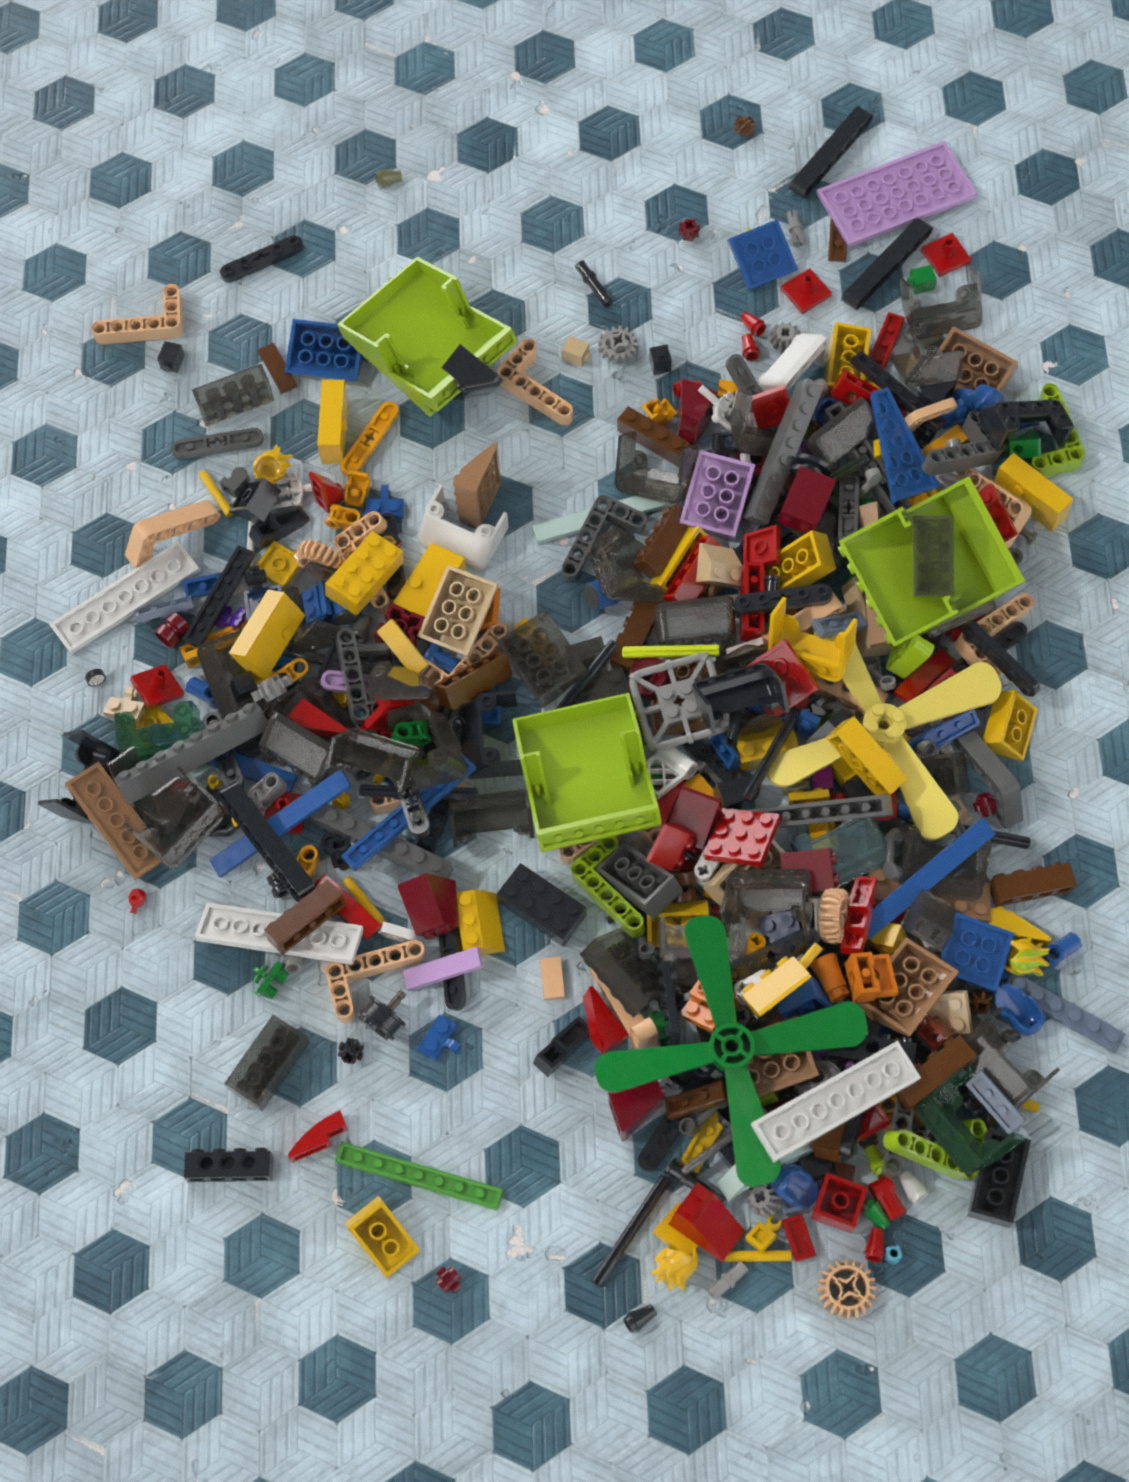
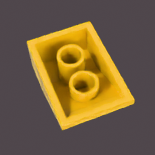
M379 1195L345 1222L349 1231L386 1278L421 1251Z

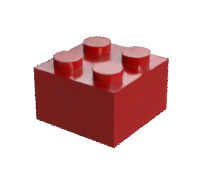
M826 1173L810 1219L851 1234L856 1227L868 1187Z

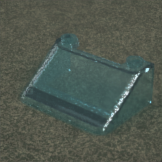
M873 818L852 820L814 840L808 833H802L791 840L795 852L833 848V852L837 853L838 863L835 864V871L839 873L840 885H837V888L856 879V876H862L886 863L887 841L884 839V835Z

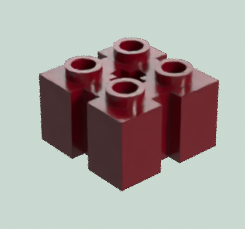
M391 603L384 615L386 623L393 619L417 648L416 639L421 640L417 635L425 617L414 612L408 615L405 608ZM380 622L376 631H378L386 623ZM375 631L373 634L375 643H385Z

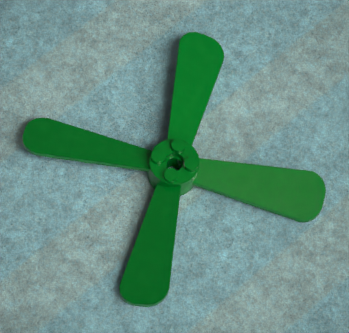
M713 916L694 917L686 923L684 936L716 1028L711 1035L710 1042L606 1052L595 1063L597 1083L606 1092L618 1093L713 1063L716 1068L725 1072L737 1177L740 1182L749 1187L767 1185L778 1177L781 1170V1162L778 1160L773 1163L751 1126L752 1122L764 1116L747 1067L752 1057L856 1047L863 1042L867 1035L865 1013L858 1004L843 1002L750 1032L743 1025L737 1024L725 927L719 919ZM734 1043L737 1046V1051L729 1052L726 1049V1044Z

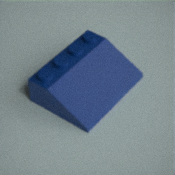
M300 319L292 320L285 373L357 382L364 356L344 339L337 324Z

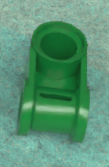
M418 720L397 724L391 737L392 743L397 747L429 744L432 741V737L428 733V721Z

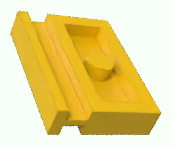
M815 788L805 792L803 790L792 791L788 793L787 805L821 802L823 800L829 801V789Z

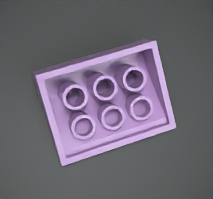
M700 450L679 523L688 527L699 526L709 535L735 542L754 475L755 464Z

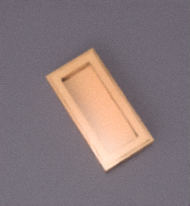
M561 957L540 959L544 1000L565 998Z

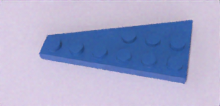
M886 387L874 391L870 394L892 504L937 489L940 485L935 476L928 475L922 470L925 457L889 388Z

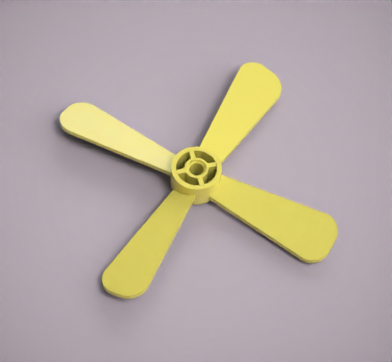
M814 630L813 635L818 636V634ZM836 636L827 637L824 639H828L835 642ZM855 643L845 673L841 679L865 712L862 726L882 749L887 750L891 754L892 761L908 778L899 788L918 834L926 840H938L955 829L958 822V812L903 738L904 731L994 703L1001 693V681L991 665L985 662H977L897 708L894 705L881 702ZM880 726H884V727H886L887 729H886V730H882V729H880L879 727H880ZM826 738L779 753L767 777L775 786L790 787L840 760L842 757Z

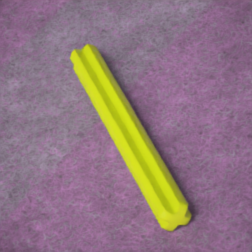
M719 645L624 646L622 648L623 658L686 657L705 652L710 654V656H719L720 654Z

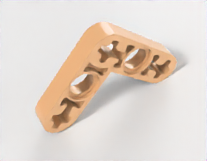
M953 397L913 411L905 418V421L913 433L923 422L955 410L958 405Z

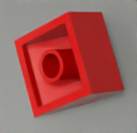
M674 822L665 823L646 861L670 871L677 870V868L680 869L685 861L683 856L686 850L689 851L695 840L693 837L695 834Z

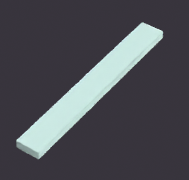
M675 484L619 501L646 514L676 503L680 504L682 503V498ZM606 504L599 506V508L606 509L608 507ZM591 509L532 525L537 544L579 533ZM623 512L616 513L618 517L625 516ZM592 520L590 523L592 525H598L599 521ZM606 521L605 525L611 524V522Z

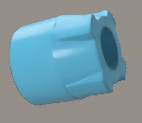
M898 1245L888 1246L885 1250L884 1260L890 1265L899 1263L902 1258L900 1247ZM895 1250L898 1256L892 1257L890 1251Z

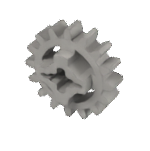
M612 326L611 331L605 329V334L600 335V340H598L599 353H602L603 359L608 357V362L615 360V364H617L621 360L624 364L626 358L631 360V355H636L638 338L634 337V331L628 332V327L622 330L621 326L618 329Z
M277 674L257 684L259 689L251 693L255 702L263 698L268 702L286 693L285 687L291 685L293 681L290 675L280 678Z

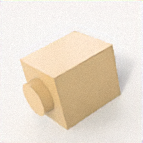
M572 336L567 338L561 350L563 361L582 367L585 361L588 362L591 356L589 343Z

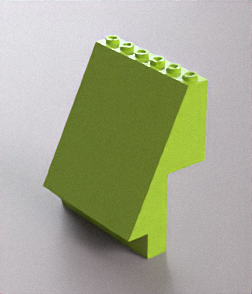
M419 257L411 261L337 324L344 339L429 417L438 412L461 392L456 388L455 379L441 368L459 344L490 367L518 342L511 327L470 306L457 277Z
M969 476L907 510L901 507L839 540L841 545L838 547L839 552L843 558L847 557L850 563L847 564L849 571L852 575L856 574L859 579L856 582L861 593L865 591L868 599L865 600L870 610H875L878 615L874 617L880 628L884 627L886 631L884 637L889 645L893 644L894 647L908 642L915 635L920 636L1005 595L1004 593L1025 583L1024 577Z
M629 693L512 719L541 853L661 826L659 807L647 768L641 734Z

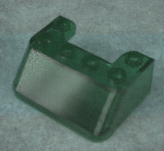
M192 700L178 703L173 710L174 722L136 728L135 718L130 712L114 713L116 741L125 770L135 767L141 761L152 758L159 751H165L174 743L189 738L192 733L202 731L200 710Z

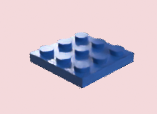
M778 219L727 240L748 291L798 270Z
M954 912L939 959L959 971L955 979L995 993L999 986L1014 933Z

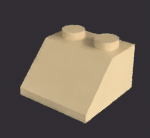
M699 543L696 582L723 587L741 586L743 566L732 548Z

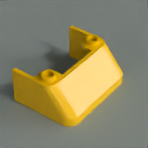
M783 597L770 614L768 650L782 640L787 639L812 676L832 682L840 681L845 673L855 645L858 619L854 618L845 632L838 633L835 642L824 638L820 639L818 636L799 631L798 620L791 615L785 614L787 598Z

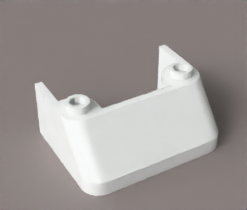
M797 334L793 338L791 345L770 369L760 375L758 382L762 392L784 384L788 391L813 362L823 368L826 362L829 338L823 334Z
M439 484L425 508L418 534L419 544L427 549L431 542L464 557L467 567L474 570H483L488 565L509 528L507 513L503 512L495 527L489 524H482L476 529L475 533L442 519L445 496L443 485Z

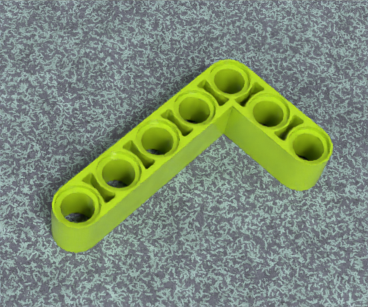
M1052 383L1045 384L1042 387L1039 400L1060 401L1070 417L1058 387ZM1075 426L1067 439L1071 443L1066 442L1064 447L1059 448V450L1044 453L1040 457H1034L1031 467L1044 477L1080 468L1085 457V450Z
M915 635L911 640L900 646L894 647L892 645L886 669L902 679L906 678L931 656L934 644L923 639L921 635Z
M617 836L600 839L571 865L573 880L629 936L633 938L641 937L645 933L644 920L641 914L596 871V868L620 846ZM610 845H615L613 848H607ZM594 858H600L598 861H592ZM579 871H585L583 874H577ZM592 884H598L596 887H590ZM606 897H612V898H611L610 900H608V901H605V900H604V898H606ZM620 910H625L623 914L617 913ZM634 923L640 924L637 927H631V925Z
M982 1119L962 1120L957 1128L953 1151L907 1130L888 1131L884 1135L883 1142L889 1151L954 1180H971L978 1173L987 1128Z

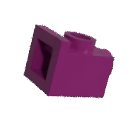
M827 766L811 775L812 789H829V794H832V766Z

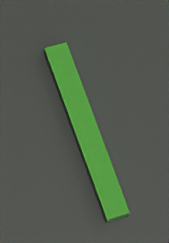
M342 1141L335 1159L336 1164L498 1211L504 1191L498 1187Z

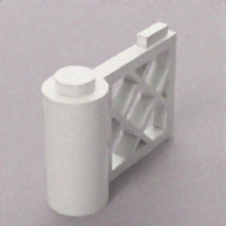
M675 747L655 750L656 754L646 761L650 778L651 774H662L663 779H651L652 785H663V788L659 791L654 789L656 799H660L684 779L689 780L698 769V763ZM656 762L662 766V769H650V766ZM665 774H673L676 778L665 779Z

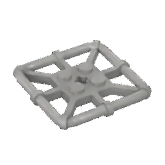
M707 652L696 653L671 661L668 659L664 663L639 669L629 675V686L636 708L634 712L639 719L643 737L649 750H664L685 743L693 744V741L729 730V713L723 714L724 719L715 727V734H712L709 729L691 733L688 725L689 720L702 717L694 695L693 683L696 682L705 665L710 677L717 675L714 662ZM700 661L689 679L676 682L673 668ZM668 670L671 684L657 687L641 677ZM637 684L656 693L659 704L644 708ZM677 698L685 700L682 702V706L674 704ZM661 711L664 722L654 739H652L646 715ZM683 722L686 735L660 742L669 726Z

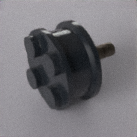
M400 989L388 1005L371 995L369 997L371 1001L363 1010H358L361 1014L358 1018L370 1027L375 1026L374 1032L386 1041L388 1039L393 1041L395 1039L393 1035L401 1026H406V1023L396 1015L394 1009L407 994Z

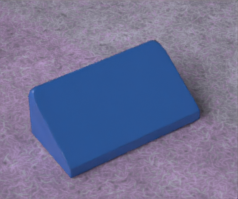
M221 572L182 580L185 596L191 595L192 598L209 595Z
M723 732L711 736L709 742L728 769L739 768V755L733 747L725 744L726 736Z

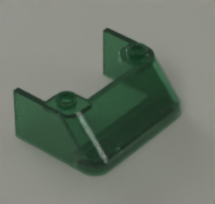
M960 1067L918 1104L916 1112L919 1119L962 1172L971 1174L1001 1159L1025 1137L1022 1134L1012 1132L1002 1142L989 1139L981 1145L955 1113L963 1104V1096L957 1087L972 1075L971 1071Z

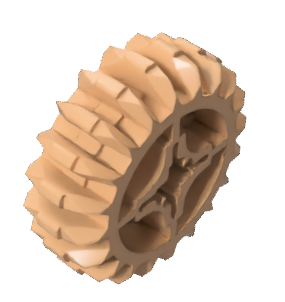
M313 540L302 541L297 547L294 556L295 561L305 571L329 580L345 562V559L341 554L337 553V550L325 545V543L322 544L319 541L315 542Z
M826 889L822 894L820 906L818 907V923L823 942L833 945L842 944L845 934L844 924L848 914L847 904L850 898L845 889Z
M844 1259L842 1266L838 1260H835L836 1268L828 1264L827 1269L829 1272L823 1270L821 1273L826 1279H818V1283L824 1285L817 1288V1292L824 1293L819 1296V1300H827L823 1307L826 1309L831 1306V1315L837 1310L839 1311L838 1318L840 1319L843 1313H846V1319L850 1320L851 1312H853L855 1318H859L858 1310L866 1314L867 1309L865 1306L869 1308L873 1306L872 1302L868 1299H876V1295L870 1293L877 1290V1286L870 1285L875 1281V1278H867L871 1271L868 1269L863 1272V1263L857 1268L855 1267L856 1260H852L851 1265H848V1260ZM841 1272L852 1273L851 1277L846 1280L835 1277L836 1274ZM858 1278L864 1285V1296L860 1294V1291L855 1286ZM853 1281L850 1289L852 1290V1292L848 1291L847 1294L845 1293V1295L841 1297L844 1289L841 1288V1286L846 1287L847 1284L849 1285V1283ZM830 1282L834 1284V1287L839 1292L836 1300L831 1296L829 1290ZM847 1298L860 1302L854 1306L841 1305Z

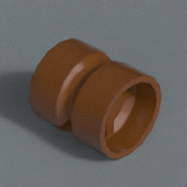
M694 870L670 871L669 873L676 878L679 885L685 886V889H682L683 891L672 902L696 900V887L692 886L695 882Z

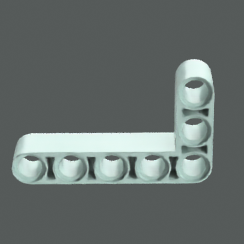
M810 1143L781 1158V1165L784 1163H794L799 1158L814 1153L813 1149L810 1148ZM735 1165L717 1183L728 1203L742 1196L750 1188L738 1179Z

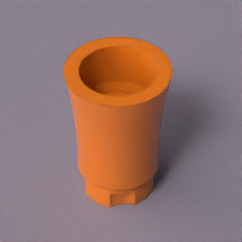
M836 953L821 956L809 965L831 1002H838L850 994Z

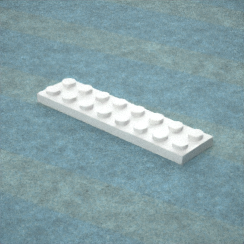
M177 541L49 625L72 655L134 615L135 611L148 606L183 583L182 580L189 579L200 572V569L180 542Z
M207 902L194 937L196 941L281 954L267 940L264 929L269 923L275 921L283 914ZM327 920L286 952L285 955L353 965L363 934V926Z
M896 1041L751 1123V1126L774 1163L917 1082L921 1077L899 1042Z

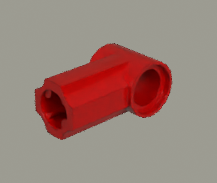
M884 1175L868 1184L870 1193L876 1201H879L890 1221L896 1220L907 1213L896 1193V1187L891 1178H887Z

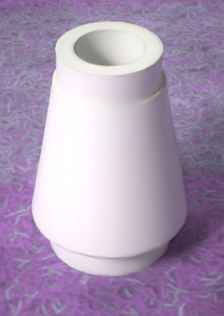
M909 1171L899 1176L909 1201L918 1204L929 1195L926 1191L927 1188Z

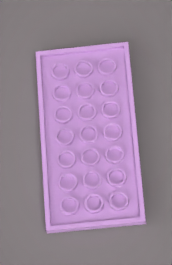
M945 141L817 190V196L830 218L834 221L835 226H837L848 248L909 225L917 217L924 219L977 198L978 194Z

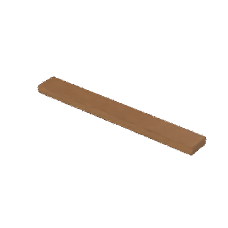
M877 502L858 506L860 529L880 519L879 504ZM866 603L869 645L873 648L888 644L884 637V634H886L884 627L880 628L874 618L878 615L874 609L870 610Z

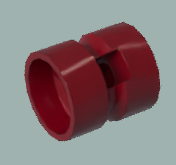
M172 612L165 619L166 624H161L154 631L156 637L171 649L180 642L179 637H184L190 627L175 612Z

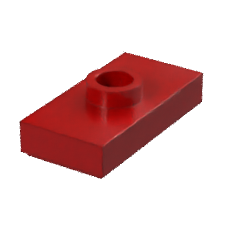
M798 1214L781 1220L795 1263L816 1257L803 1215Z

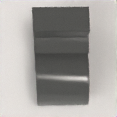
M237 467L232 471V476L229 479L224 476L220 480L222 490L236 498L246 480H250L247 470L243 467Z

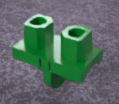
M277 961L268 974L265 973L269 968L266 964H263L261 969L253 968L252 971L256 976L252 981L258 984L261 978L264 979L254 992L255 995L258 997L262 995L270 1000L274 998L278 990L271 986L270 982L274 978L283 984L289 976L282 968V963Z

